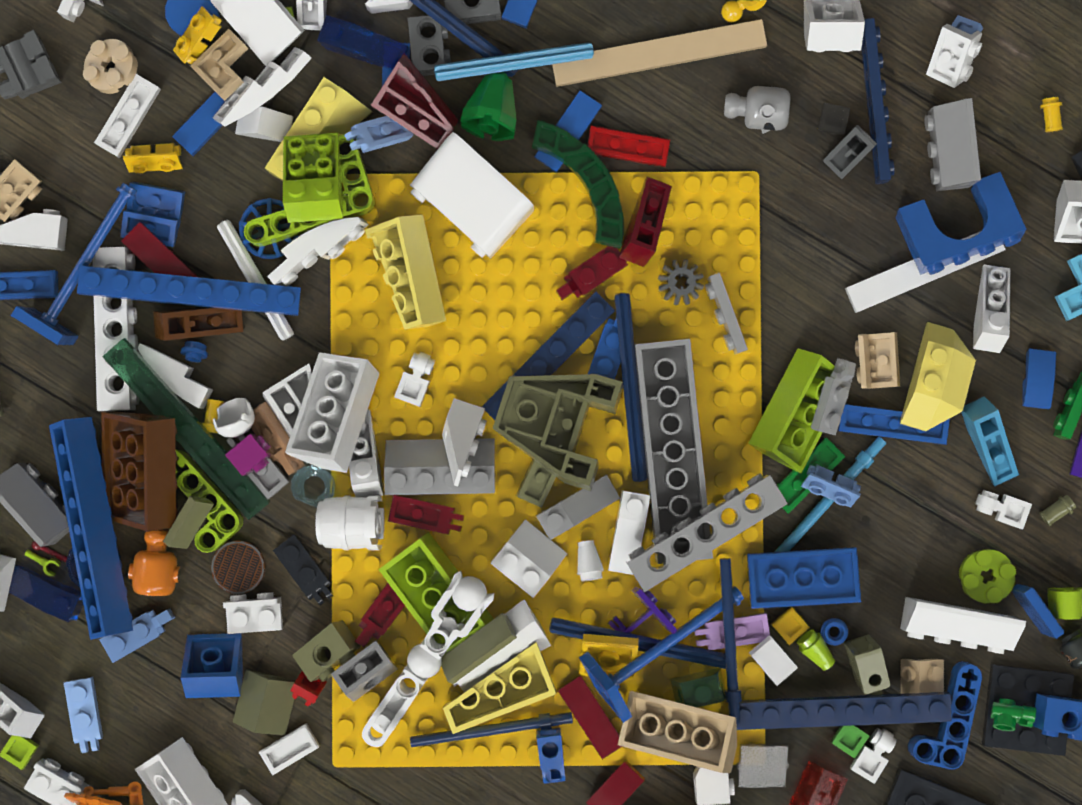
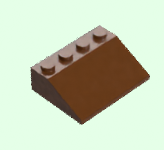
M102 411L103 478L106 481V493L112 511V521L144 531L171 528L178 514L176 507L177 454L175 452V436L177 428L175 418L152 414Z

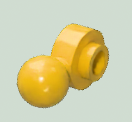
M767 0L728 1L722 7V17L728 22H736L741 18L745 8L749 11H756L762 8Z

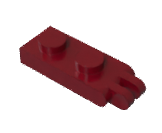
M393 495L388 522L449 535L450 530L461 532L462 526L452 524V520L463 521L464 515L454 513V507Z

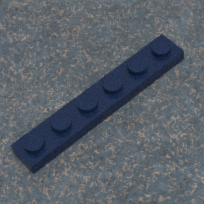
M875 18L864 19L865 25L861 51L870 137L877 143L872 149L875 184H884L890 181L891 176L894 175V162L892 159L889 160L888 149H891L892 140L891 134L886 133L885 122L889 121L888 107L883 105V96L886 95V83L880 76V69H883L882 53H878L877 43L880 42V28L875 26Z
M595 292L513 376L552 375L615 310ZM508 381L482 406L494 420L496 419Z

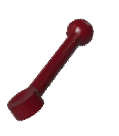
M35 541L32 542L34 550H42L64 561L77 572L75 561L46 546L40 547Z

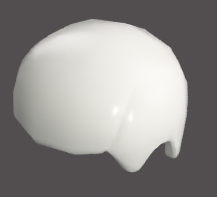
M235 398L217 408L218 419L213 418V424L218 434L224 437H239L250 430L255 420V414L250 402L246 398Z

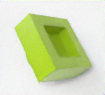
M12 735L1 751L0 756L23 770L39 745L29 738Z

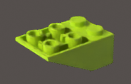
M338 133L283 136V206L288 223L343 219V192Z

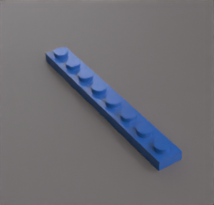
M80 266L77 294L294 316L299 314L301 288L88 266Z

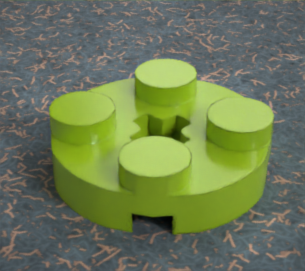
M983 549L973 552L963 560L960 566L959 579H961L962 588L975 601L998 603L1006 598L1014 587L1016 569L1010 560L999 551ZM991 569L994 578L992 581H987L984 584L981 572H987Z

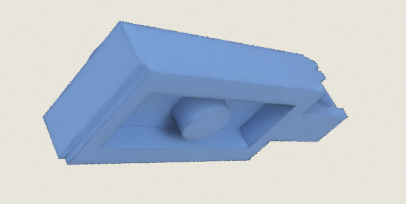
M167 609L156 615L154 610L148 611L132 620L133 631L103 637L99 640L112 663L161 636V633L166 631L163 625L174 619L175 616L171 609Z

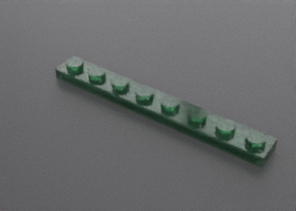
M123 338L102 356L154 415L175 418L177 428L175 439L248 520L270 503V500L264 496L248 475L242 476L225 456L227 451L126 338Z

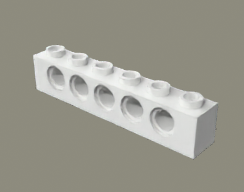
M126 247L99 248L93 258V267L132 271L136 266L134 253H131V250ZM94 296L97 411L136 410V404H139L140 401L139 389L135 388V377L139 375L138 362L134 361V351L138 349V338L133 333V324L137 323V310L133 307V300L121 299V306L113 310L111 307L112 298ZM119 322L122 325V333L114 337L111 329L115 323ZM120 349L123 352V359L120 363L115 364L112 360V355L114 351ZM121 376L124 380V386L121 390L116 391L113 387V381L116 377Z

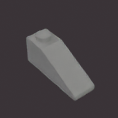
M605 475L594 482L591 491L581 489L539 513L536 517L551 540L617 501L620 497L608 476Z

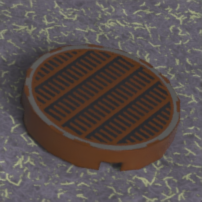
M236 540L228 542L220 547L212 558L211 572L213 579L219 588L228 593L238 595L248 593L259 586L265 576L266 562L262 552L257 546L248 541Z

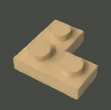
M228 29L191 67L225 101L244 83L230 66L248 48Z

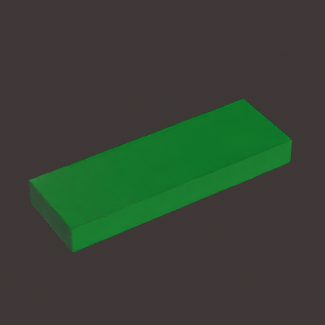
M827 437L814 448L802 473L792 470L777 485L788 503L782 507L787 514L810 493L808 489L801 487V484L808 476L807 470L810 465L816 466L818 464L832 471L844 459L845 455Z

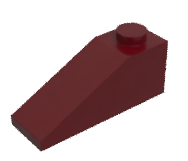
M648 176L646 177L625 233L619 258L644 267L654 255L672 186Z

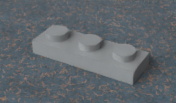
M720 273L709 276L707 278L708 284H705L709 299H714L718 308L714 310L719 325L724 324L727 332L724 335L726 346L729 351L733 350L735 355L744 352L748 348Z

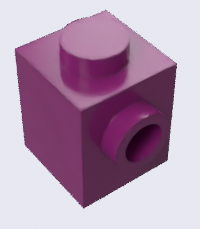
M249 434L225 456L242 476H247L253 470L258 473L269 464L267 459L272 454L268 449L271 446L262 435L257 437L255 434Z

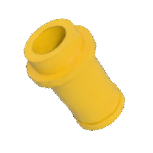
M1059 97L1042 99L1040 108L1044 112L1045 132L1063 130L1060 113L1062 102H1059Z
M207 399L205 421L201 423V426H204L203 432L218 434L213 424V418L218 419L217 408L224 404V401Z

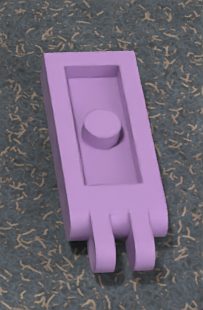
M766 613L734 618L736 646L761 643L770 635ZM723 619L706 622L704 624L705 628L694 631L696 636L706 634V639L696 640L697 646L708 645V650L725 648Z

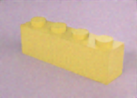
M323 77L286 136L324 133L344 135L351 131L350 128L360 123L364 118L366 119L372 111L347 91ZM283 140L265 167L270 174L283 181Z
M423 215L401 216L365 229L367 238H372L376 247L373 250L376 260H381L386 273L383 274L386 285L389 284L393 289L394 295L392 300L404 329L428 327L446 321Z
M537 642L459 697L444 704L443 710L453 734L556 694L554 683Z

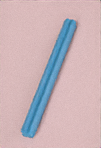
M588 42L439 64L434 66V74L437 81L591 59L594 55L592 43Z

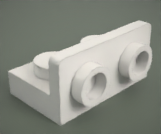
M949 24L944 25L926 75L953 88L963 81L966 82L973 72V67L971 66L973 58L978 55L982 47L980 42L982 33L976 31L973 34H968Z
M273 592L259 593L256 599H247L246 594L232 595L229 601L223 602V608H226L228 634L283 629L281 597H274Z
M47 758L35 763L33 767L35 770L24 789L51 805H77L64 797L65 793L80 795L83 794L84 788L89 785L84 782V778L74 772L67 773L60 768L61 765L58 762Z

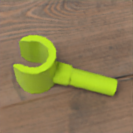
M29 549L25 552V556L43 566V571L48 576L56 575V573L48 569L49 563H54L58 567L61 566L58 559L52 558L47 560Z

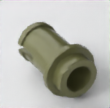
M1068 495L1064 497L1059 496L1057 502L1044 511L1039 512V515L1046 525L1050 527L1068 513L1070 515L1073 514L1076 505Z

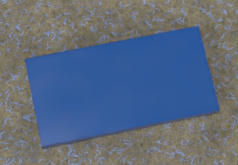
M857 547L747 554L751 609L861 602Z

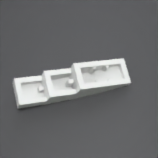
M294 47L280 66L270 61L256 80L245 76L242 80L244 83L229 96L213 119L223 126H227L250 114L292 81L310 61L311 57L304 51Z

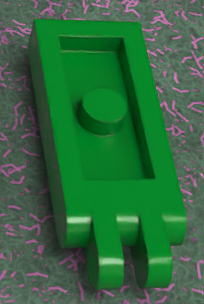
M1082 371L1073 388L1066 392L1063 403L1066 404L1062 414L1059 413L1053 424L1055 429L1053 436L1063 440L1071 439L1082 413Z

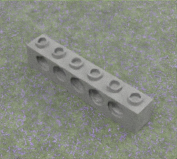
M761 473L747 481L749 486L740 492L737 488L731 490L723 496L725 501L717 506L714 503L705 506L699 511L701 516L694 520H691L690 517L675 525L678 529L670 535L664 532L652 539L654 545L645 550L641 546L628 554L630 559L626 563L643 591L646 592L787 505L788 503L770 475L763 477ZM751 493L756 494L759 499V504L755 509H748L745 505V499ZM731 508L735 512V520L730 524H725L721 519L723 510ZM702 523H709L712 528V533L708 538H700L697 533V529ZM680 537L686 538L688 541V548L683 553H677L673 547L675 540ZM655 552H661L665 557L664 564L661 567H652L650 564V557Z

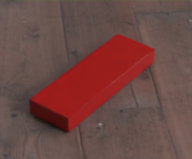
M591 126L587 146L597 156L666 167L670 139Z

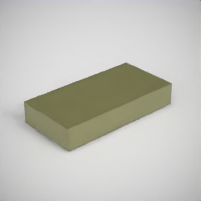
M190 496L163 542L168 547L187 549L214 504L207 498Z

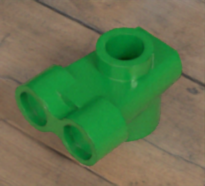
M999 699V703L993 702L990 718L994 719L993 727L1002 731H1014L1017 723L1021 726L1032 728L1036 717V707L1016 706V702L1013 700Z

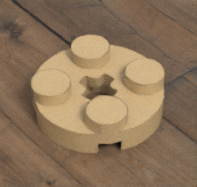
M117 39L97 40L91 45V50L86 56L83 77L91 86L102 93L113 94L119 92L118 89L124 84L128 86L133 81L137 72L138 62L128 45ZM112 61L115 67L110 68L107 72L106 67Z

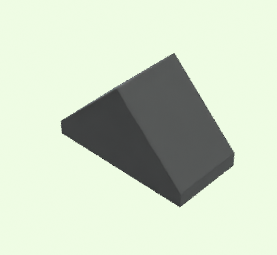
M857 125L828 154L823 162L843 179L877 143Z

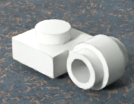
M423 352L413 354L409 368L413 369L414 373L412 375L403 372L394 396L395 398L421 407L430 381L422 379V376L425 374L430 375L435 364V360L431 359V355Z
M983 490L982 494H978L975 503L977 511L991 516L993 511H996L995 520L1023 530L1032 504L1005 494L1000 503L997 500L999 495Z
M876 728L869 740L873 744V749L863 745L850 769L875 784L889 761L881 754L884 752L890 753L897 742V739L893 738L894 734L884 728L882 730Z

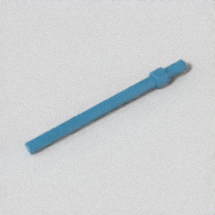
M878 436L865 452L861 451L855 458L856 462L843 476L854 480L864 468L868 469L874 462L873 458L887 443ZM823 497L775 552L790 551L833 504L834 500Z

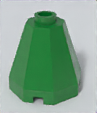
M503 72L487 74L463 109L461 128L479 138H484V133L493 135L491 138L493 141L514 139L517 120L512 80Z

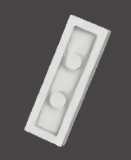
M136 74L94 143L120 158L161 89Z

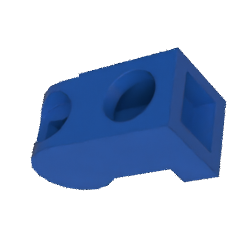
M561 728L537 730L539 761L544 784L566 781Z

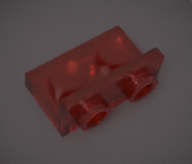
M809 761L789 805H837L848 779Z

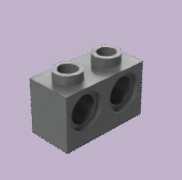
M430 16L408 18L412 63L423 76L435 75V65L451 63L450 50L444 49L443 39H448V30ZM426 27H433L436 30L434 36L430 38L423 37L421 33ZM430 53L439 56L438 61L432 65L424 62L425 57Z

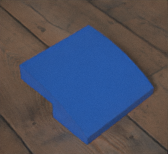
M131 182L129 186L137 190V193L135 194V200H128L127 209L123 212L120 237L124 238L139 222H142L166 246L174 247L183 210L185 191Z

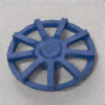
M267 198L248 206L239 221V234L243 245L249 252L263 259H276L284 256L282 251L280 252L277 242L272 244L276 254H263L265 246L259 247V250L256 251L249 245L250 242L244 236V227L248 223L246 219L249 214L253 212L257 218L262 217L256 210L257 207L267 204V215L272 214V204L279 205L284 210L282 201ZM278 222L279 231L290 227V223L280 224ZM263 227L254 228L258 230L256 234L252 235L254 240L264 236ZM291 238L285 239L288 243L293 241Z

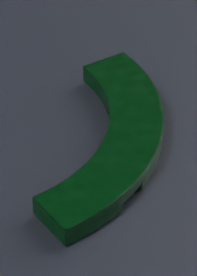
M538 120L532 149L555 157L576 174L587 190L593 205L596 221L594 243L621 249L624 235V216L619 192L608 169L585 143H581L564 129Z

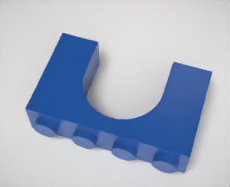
M1001 172L981 178L971 188V193L983 218V230L970 239L956 240L941 233L933 221L925 200L898 209L896 220L920 275L929 272V275L936 274L944 270V266L949 264L961 265L969 261L971 256L977 254L985 256L994 252L996 247L1004 244L1006 247H1010L1021 241L1026 227Z

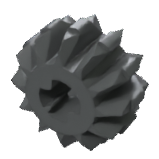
M686 259L683 261L681 268L678 261L673 260V270L667 265L663 267V271L668 276H658L659 281L666 282V284L659 286V291L668 289L669 292L665 295L664 299L667 301L672 295L675 296L673 303L676 306L680 302V297H682L685 305L690 304L688 294L693 299H698L699 295L694 289L703 290L704 288L703 284L696 283V281L704 277L703 274H693L698 268L696 264L690 270L687 269L688 260ZM676 276L679 279L682 276L686 278V289H683V286L680 289L675 286L677 283Z

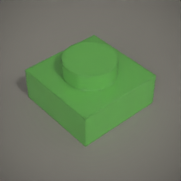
M855 725L840 726L830 742L855 759L869 738V735Z

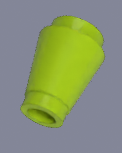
M809 630L798 639L799 651L823 671L833 666L835 659L820 633Z

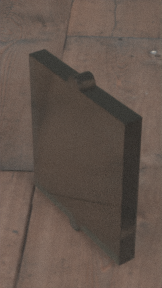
M740 744L739 762L736 764L738 768V788L785 787L786 769L789 768L787 763L788 745Z

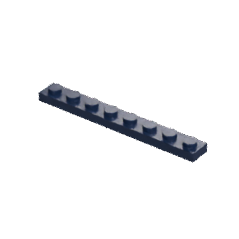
M949 692L742 700L739 702L740 723L737 724V730L952 721L951 694Z

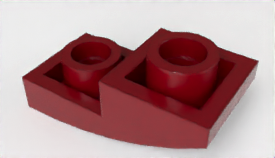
M625 760L586 803L588 805H622L644 782L645 778Z

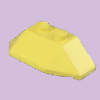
M930 322L926 323L900 424L926 432L963 411L976 360L953 329Z

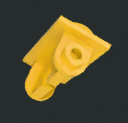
M203 6L200 8L198 13L192 17L190 25L184 34L179 37L173 49L183 63L188 62L192 65L204 53L208 45L201 40L205 38L212 41L218 30L222 27L220 25L222 20L214 14L211 16Z
M175 143L156 144L155 153H151V145H131L130 148L125 149V156H123L129 173H145L147 171L170 172L183 168L179 159L181 147L180 145H175Z

